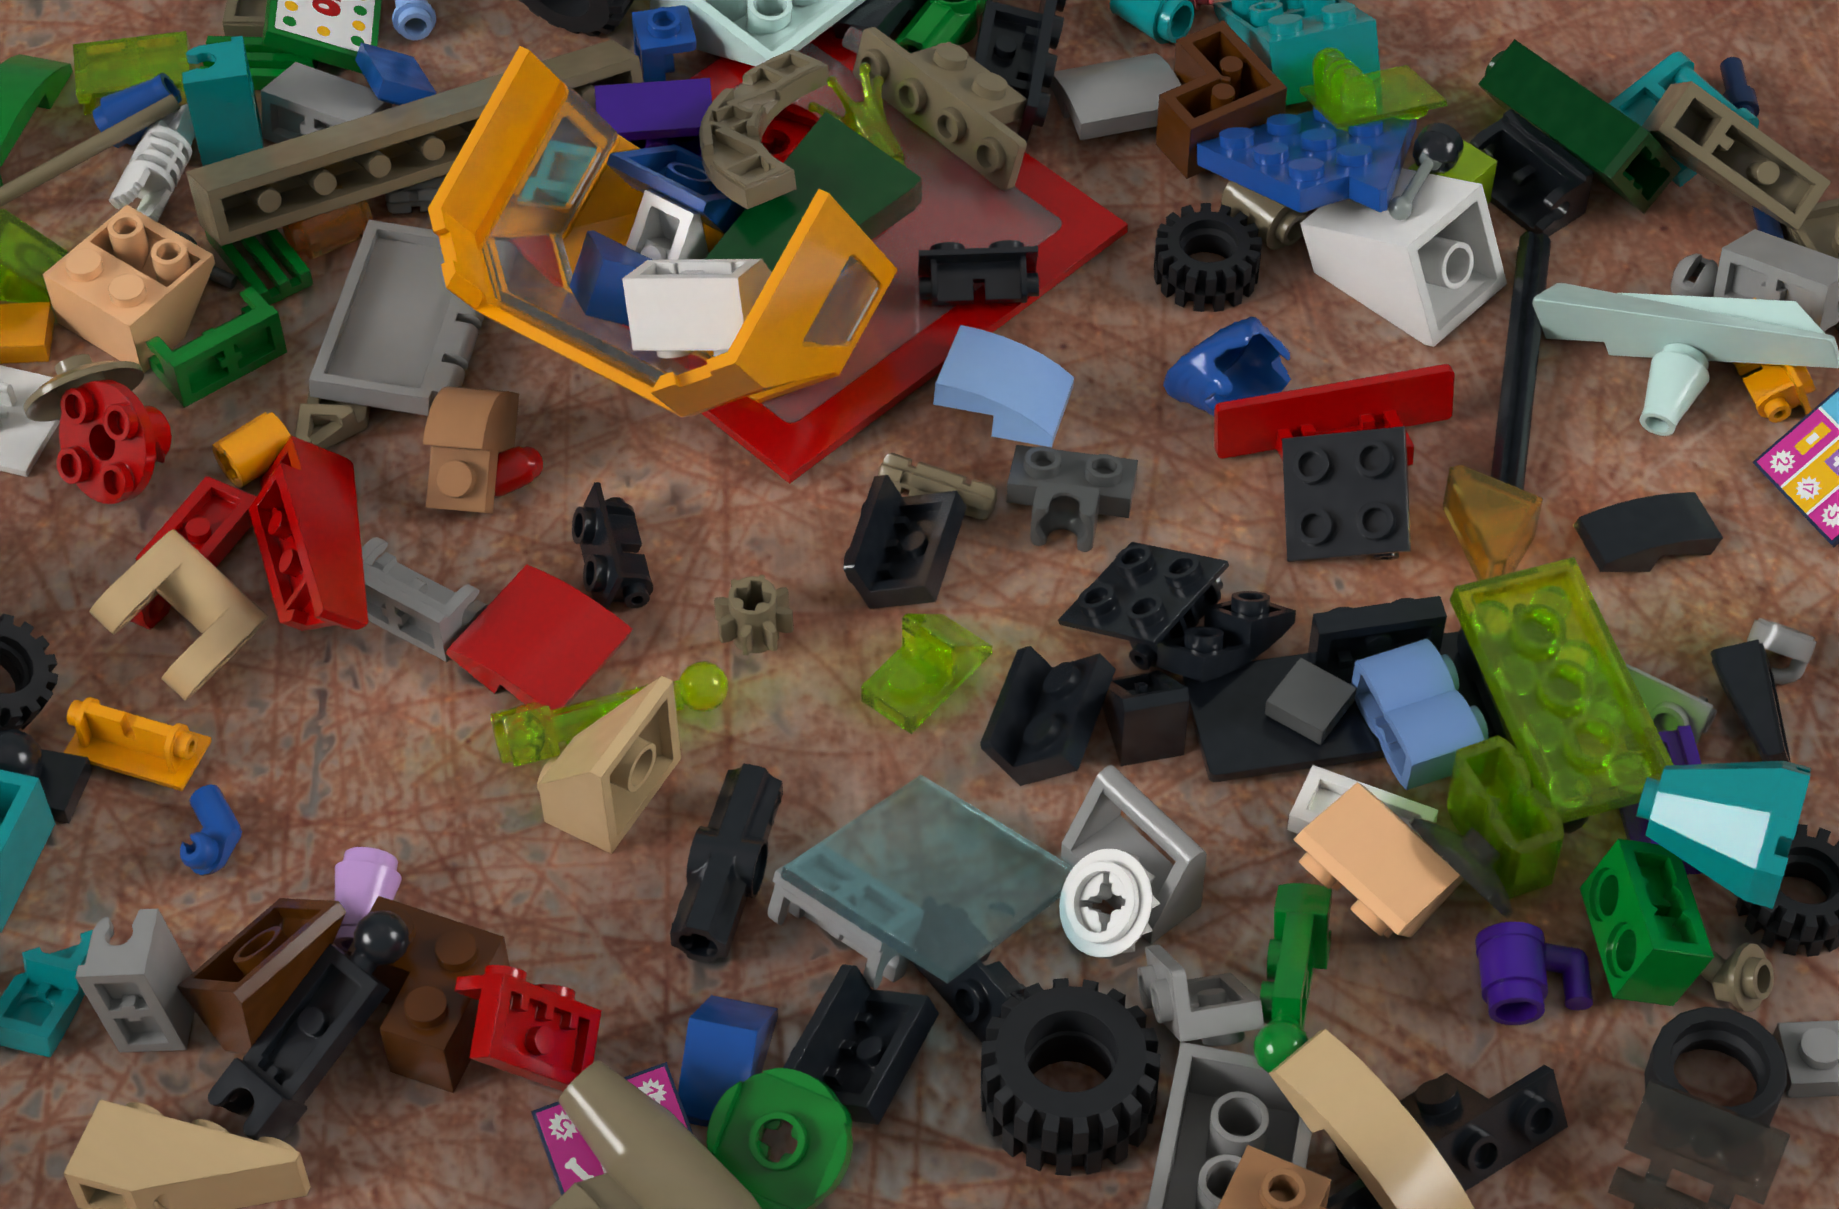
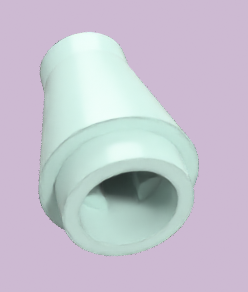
M1671 343L1666 345L1662 352L1653 356L1644 409L1639 419L1640 424L1647 431L1660 436L1673 434L1680 419L1710 380L1707 370L1709 362L1701 351L1690 345Z

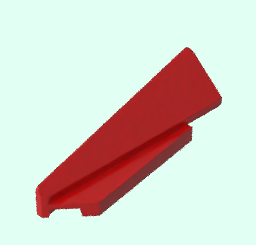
M291 435L260 480L262 490L249 507V513L279 622L301 631L335 625L350 630L362 629L369 622L354 465L351 460Z

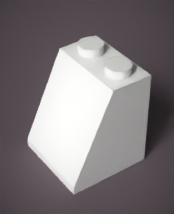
M1402 168L1391 200L1402 195L1416 171ZM1429 174L1411 202L1412 212L1410 216L1404 220L1394 219L1388 210L1378 212L1356 201L1346 199L1319 207L1300 223L1314 273L1424 345L1436 346L1507 284L1483 185L1479 183Z

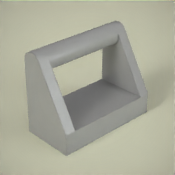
M1113 765L1105 767L1095 778L1062 841L1061 858L1073 868L1082 858L1101 849H1117L1140 857L1139 862L1144 869L1156 876L1151 883L1152 895L1161 903L1151 910L1148 923L1153 932L1142 935L1152 944L1201 907L1207 854ZM1121 810L1176 861L1174 865L1121 816ZM1112 894L1110 899L1106 900L1115 910L1121 909L1122 906H1125L1126 902L1122 897Z

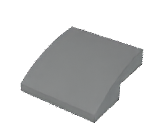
M1157 53L1054 71L1051 87L1064 118L1071 117L1080 140L1156 127L1159 94L1181 85L1172 68Z

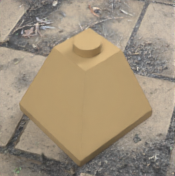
M660 676L574 736L559 757L553 756L546 762L537 783L545 823L606 852L613 853L681 760L672 680Z

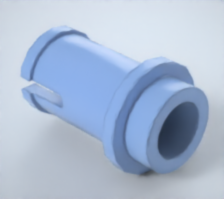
M395 0L396 8L392 14L395 30L409 40H421L427 37L437 21L435 10L428 3V0Z

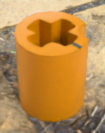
M264 412L212 444V450L218 465L227 478L235 486L242 488L267 472L291 435L273 412L269 414Z

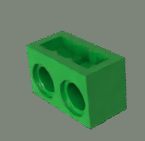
M1618 838L1579 888L1612 997L1614 999L1674 1006L1712 961L1714 955L1682 859L1659 844Z

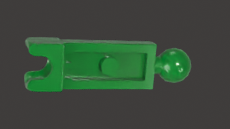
M1287 883L1278 886L1274 907V939H1270L1268 946L1267 981H1262L1260 990L1264 1024L1267 1025L1260 1029L1253 1045L1257 1063L1267 1073H1270L1308 1041L1304 1027L1314 968L1327 969L1331 947L1332 931L1329 930L1332 889H1328L1325 886L1308 883Z

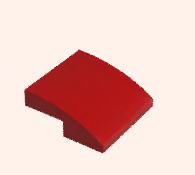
M526 565L450 645L445 654L491 692L496 694L503 686L546 723L551 725L624 644L633 628L573 586L540 569Z

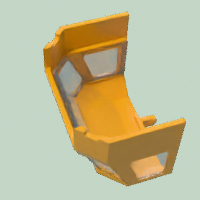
M519 46L428 207L432 229L439 237L444 263L441 264L446 288L481 315L680 417L697 415L744 397L762 403L839 376L898 269L830 193L818 189L728 352L714 356L713 351H693L691 354L683 357L660 358L657 356L656 351L633 350L629 326L584 314L570 288V283L587 231L594 230L626 246L644 194L632 188L607 165L610 153L641 148L618 135L617 131L574 89L562 82L530 50ZM702 223L708 252L710 253L724 236V233Z

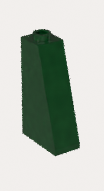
M1515 39L1505 51L1499 52L1492 58L1486 68L1485 76L1478 83L1498 105L1506 111L1514 110L1594 171L1595 178L1643 214L1681 170V167L1649 131Z
M825 111L784 161V164L794 169L796 190L750 209H745L705 259H762L772 272L818 189L830 193L872 240L918 207L922 202V178Z

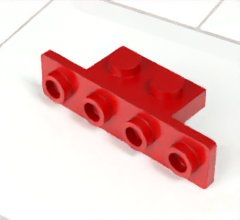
M1442 364L1220 402L1214 408V449L1221 459L1277 449L1283 461L1282 438L1402 426L1408 427L1448 420L1452 417L1455 373L1449 364ZM1406 431L1407 466L1413 465L1414 444Z

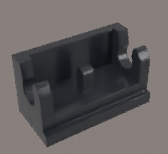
M1510 109L1505 112L1500 120L1479 132L1470 141L1469 144L1497 160L1490 203L1526 231H1531L1535 234L1544 232L1549 237L1586 213L1594 171L1514 110Z

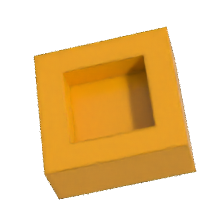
M50 302L0 304V364L49 362L55 322Z

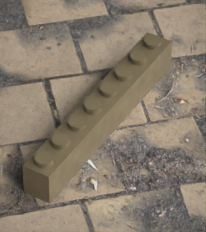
M613 40L541 61L595 114V86L644 82L639 56ZM504 73L186 171L199 224L217 243L223 246L445 175L449 172ZM558 115L547 137L558 139L578 131L561 115Z

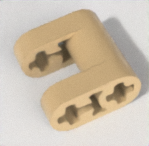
M175 529L166 533L100 596L89 611L94 618L114 635L159 594L201 632L202 635L169 667L161 678L184 701L193 696L253 637L269 617Z

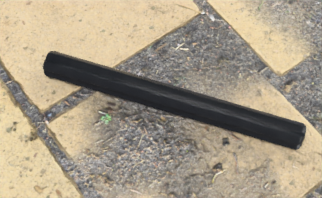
M1527 231L1520 236L1517 250L1488 495L1489 504L1496 510L1502 508L1510 512L1517 510L1521 506L1524 493L1542 330L1532 302L1535 296L1546 290L1551 240L1544 232L1535 234Z

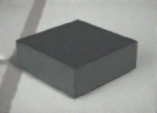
M1300 658L1267 699L1265 715L1321 745L1355 701L1357 688Z

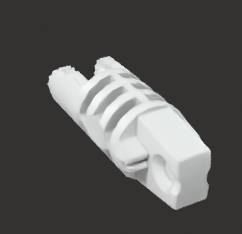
M188 104L180 106L181 109L148 126L109 198V202L119 210L129 205L138 197L142 200L137 211L158 222L193 152L191 145L195 133Z

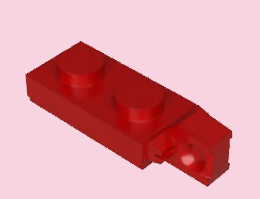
M206 476L137 555L136 561L166 533L175 529L207 560L217 567L253 525L249 507L257 496ZM158 594L130 622L151 630L169 613L171 605Z

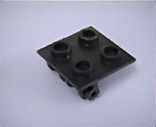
M1406 427L1282 438L1288 562L1374 555L1376 560H1393L1399 558V552L1411 551Z
M1131 542L1118 553L1115 560L1079 595L1078 599L1058 619V622L1063 626L1129 640L1132 650L1129 652L1130 660L1139 669L1149 670L1151 666L1157 667L1159 642L1183 637L1187 628L1196 627L1199 624V620L1205 615L1206 606L1217 604L1221 600L1220 591L1223 588V582L1220 576L1229 567V563L1226 560Z

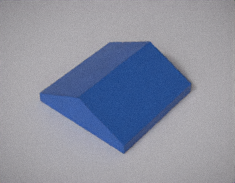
M673 144L615 152L609 155L607 165L632 188L642 193L647 189H652L700 213L702 223L724 234L746 209L730 200L716 188L706 174L702 164V157L678 145Z

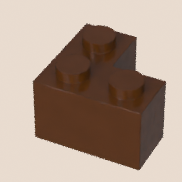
M1224 20L1176 40L1174 73L1181 85L1159 94L1156 145L1186 179L1207 171V169L1197 165V143L1217 138L1219 133L1227 128H1252L1266 124L1267 118L1270 116L1285 114L1287 87Z
M378 896L370 912L383 910L398 914L409 929L410 940L405 954L399 960L392 964L378 965L372 973L390 989L381 1002L392 1007L380 1027L390 1072L454 1093L471 1061L469 1056L479 1004L478 1000L455 992L456 979L459 976L483 975L485 967L488 965L510 966L505 939L503 936ZM354 940L348 949L349 956L356 949L354 947Z

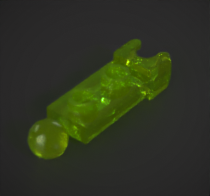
M700 661L688 666L681 674L679 680L673 681L676 711L683 710L684 705L697 712H710L718 708L728 694L729 681L724 671L716 664L708 661ZM647 685L550 710L548 705L531 702L491 713L492 729L501 762H512L513 767L559 756V742L565 741L567 747L574 736Z

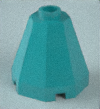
M1787 761L1664 766L1660 780L1646 778L1636 817L1649 820L1645 836L1744 901L1773 909L1787 866V857L1792 840H1794L1811 776V768Z

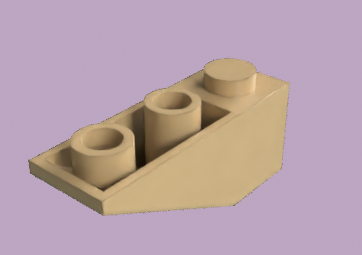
M99 1100L64 1171V1176L77 1207L81 1209H237L307 1196L311 1187L300 1152L282 1140L273 1137H260L258 1140L230 1134L222 1126L203 1119H196L191 1123L165 1117L155 1108L139 1102H129L126 1106Z

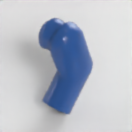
M205 785L197 789L189 800L203 828L200 832L190 834V838L193 841L192 845L182 842L180 847L182 862L199 875L213 874L224 868L242 834L241 826L220 788L217 785Z

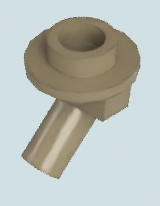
M1743 943L1725 960L1712 949L1714 958L1700 975L1713 985L1716 999L1732 1002L1733 1006L1739 1011H1754L1759 1007L1762 1000L1769 996L1774 982L1772 964L1766 959L1763 950L1758 944Z

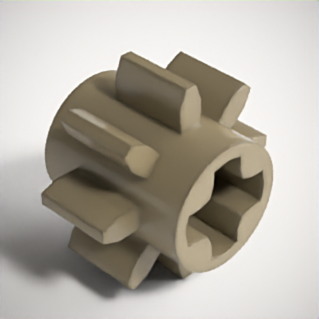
M765 575L745 577L740 580L733 579L731 580L729 598L717 597L714 600L715 618L718 621L721 643L733 640L734 644L743 651V655L748 656L749 653H762L769 649L776 651L779 632L791 633L794 630L793 610L789 609L788 589L786 587L775 589L774 585L765 579Z

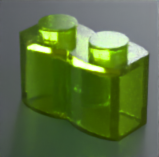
M1499 735L1456 750L1447 793V809L1457 830L1469 842L1478 847L1480 866L1489 882L1509 899L1552 884L1564 839L1563 824L1553 804L1542 793L1531 787L1530 772L1521 754L1511 743Z

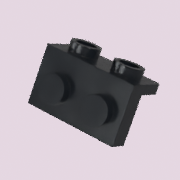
M888 475L874 477L867 499L862 505L860 519L850 547L845 553L843 564L847 579L857 589L869 609L936 602L967 509L957 490L902 497Z
M843 964L823 995L820 1004L796 1046L791 1051L783 1068L809 1074L825 1083L833 1090L841 1104L846 1106L851 1114L852 1121L879 1125L936 1021L939 1012L928 996L874 990L867 983L857 966Z

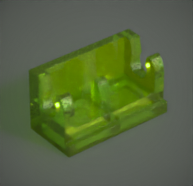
M181 31L73 44L76 96L79 104H83L84 115L93 114V110L96 108V98L104 97L150 80L160 73H165L169 76L177 88H181V91L185 94L182 73L196 69L195 64L188 63L186 52L191 49L187 32Z

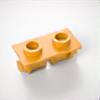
M1733 362L1740 376L1759 367L1762 368V370L1742 378L1761 417L1768 418L1770 422L1777 423L1788 418L1792 409L1801 405L1806 415L1812 411L1806 394L1815 391L1816 388L1806 366Z
M87 697L84 701L74 700L68 709L67 723L75 726L76 733L63 753L88 757L91 765L183 791L212 740L209 736L189 731L188 726L185 724L176 723L174 726L101 705L97 698Z

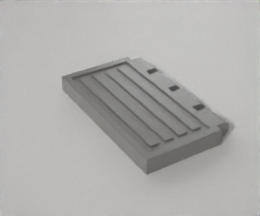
M368 220L309 378L310 397L428 416L433 400L442 388L446 386L462 387L465 371L468 368L479 335L478 330L481 328L485 316L481 315L446 288L441 264L444 263L438 235L432 229ZM491 247L497 273L499 274L504 257L498 249Z

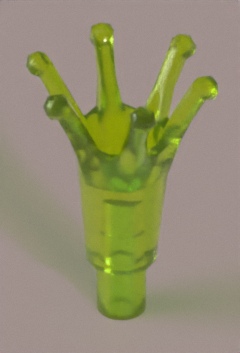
M866 62L860 65L864 102H854L843 90L835 76L828 77L826 80L828 86L834 90L846 110L844 117L816 102H810L807 106L808 110L813 113L817 112L820 115H823L825 111L906 167L904 163L905 155L886 120L882 102L881 85L884 84L883 77L877 75L873 78L872 90L869 75L871 67Z

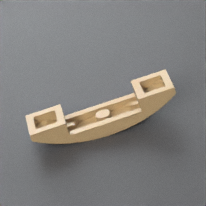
M1323 1029L1317 1032L1269 1073L1310 1131L1316 1132L1325 1129L1383 1209H1475L1442 1155L1412 1115L1366 1064L1328 1030Z

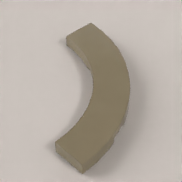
M793 49L747 71L742 76L743 84L735 90L725 88L710 104L701 121L699 130L702 164L708 178L730 200L746 209L796 190L794 169L780 162L768 152L763 143H761L762 136L770 122L784 108L804 95L830 84L827 64Z

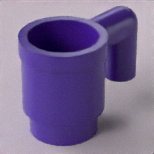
M1525 922L1497 923L1484 928L1477 934L1475 945L1476 955L1479 960L1482 999L1488 1004L1489 1017L1495 1022L1505 1025H1523L1541 1018L1545 1012L1544 999L1548 995L1546 971L1562 973L1565 1006L1568 1009L1579 1011L1588 1009L1593 1005L1589 960L1583 950L1545 943L1543 931L1535 925Z

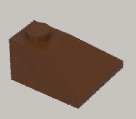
M279 898L180 983L177 988L225 1051L246 1054L328 945L333 944L346 911L339 901Z

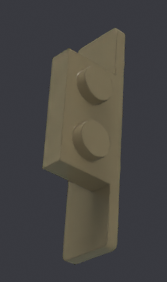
M876 27L864 29L853 69L854 77L1002 191L1014 188L1027 144L1022 137L1004 124L1022 119L1027 99L1010 87L1003 77L991 73L971 58L968 52L959 45L946 42L909 53Z

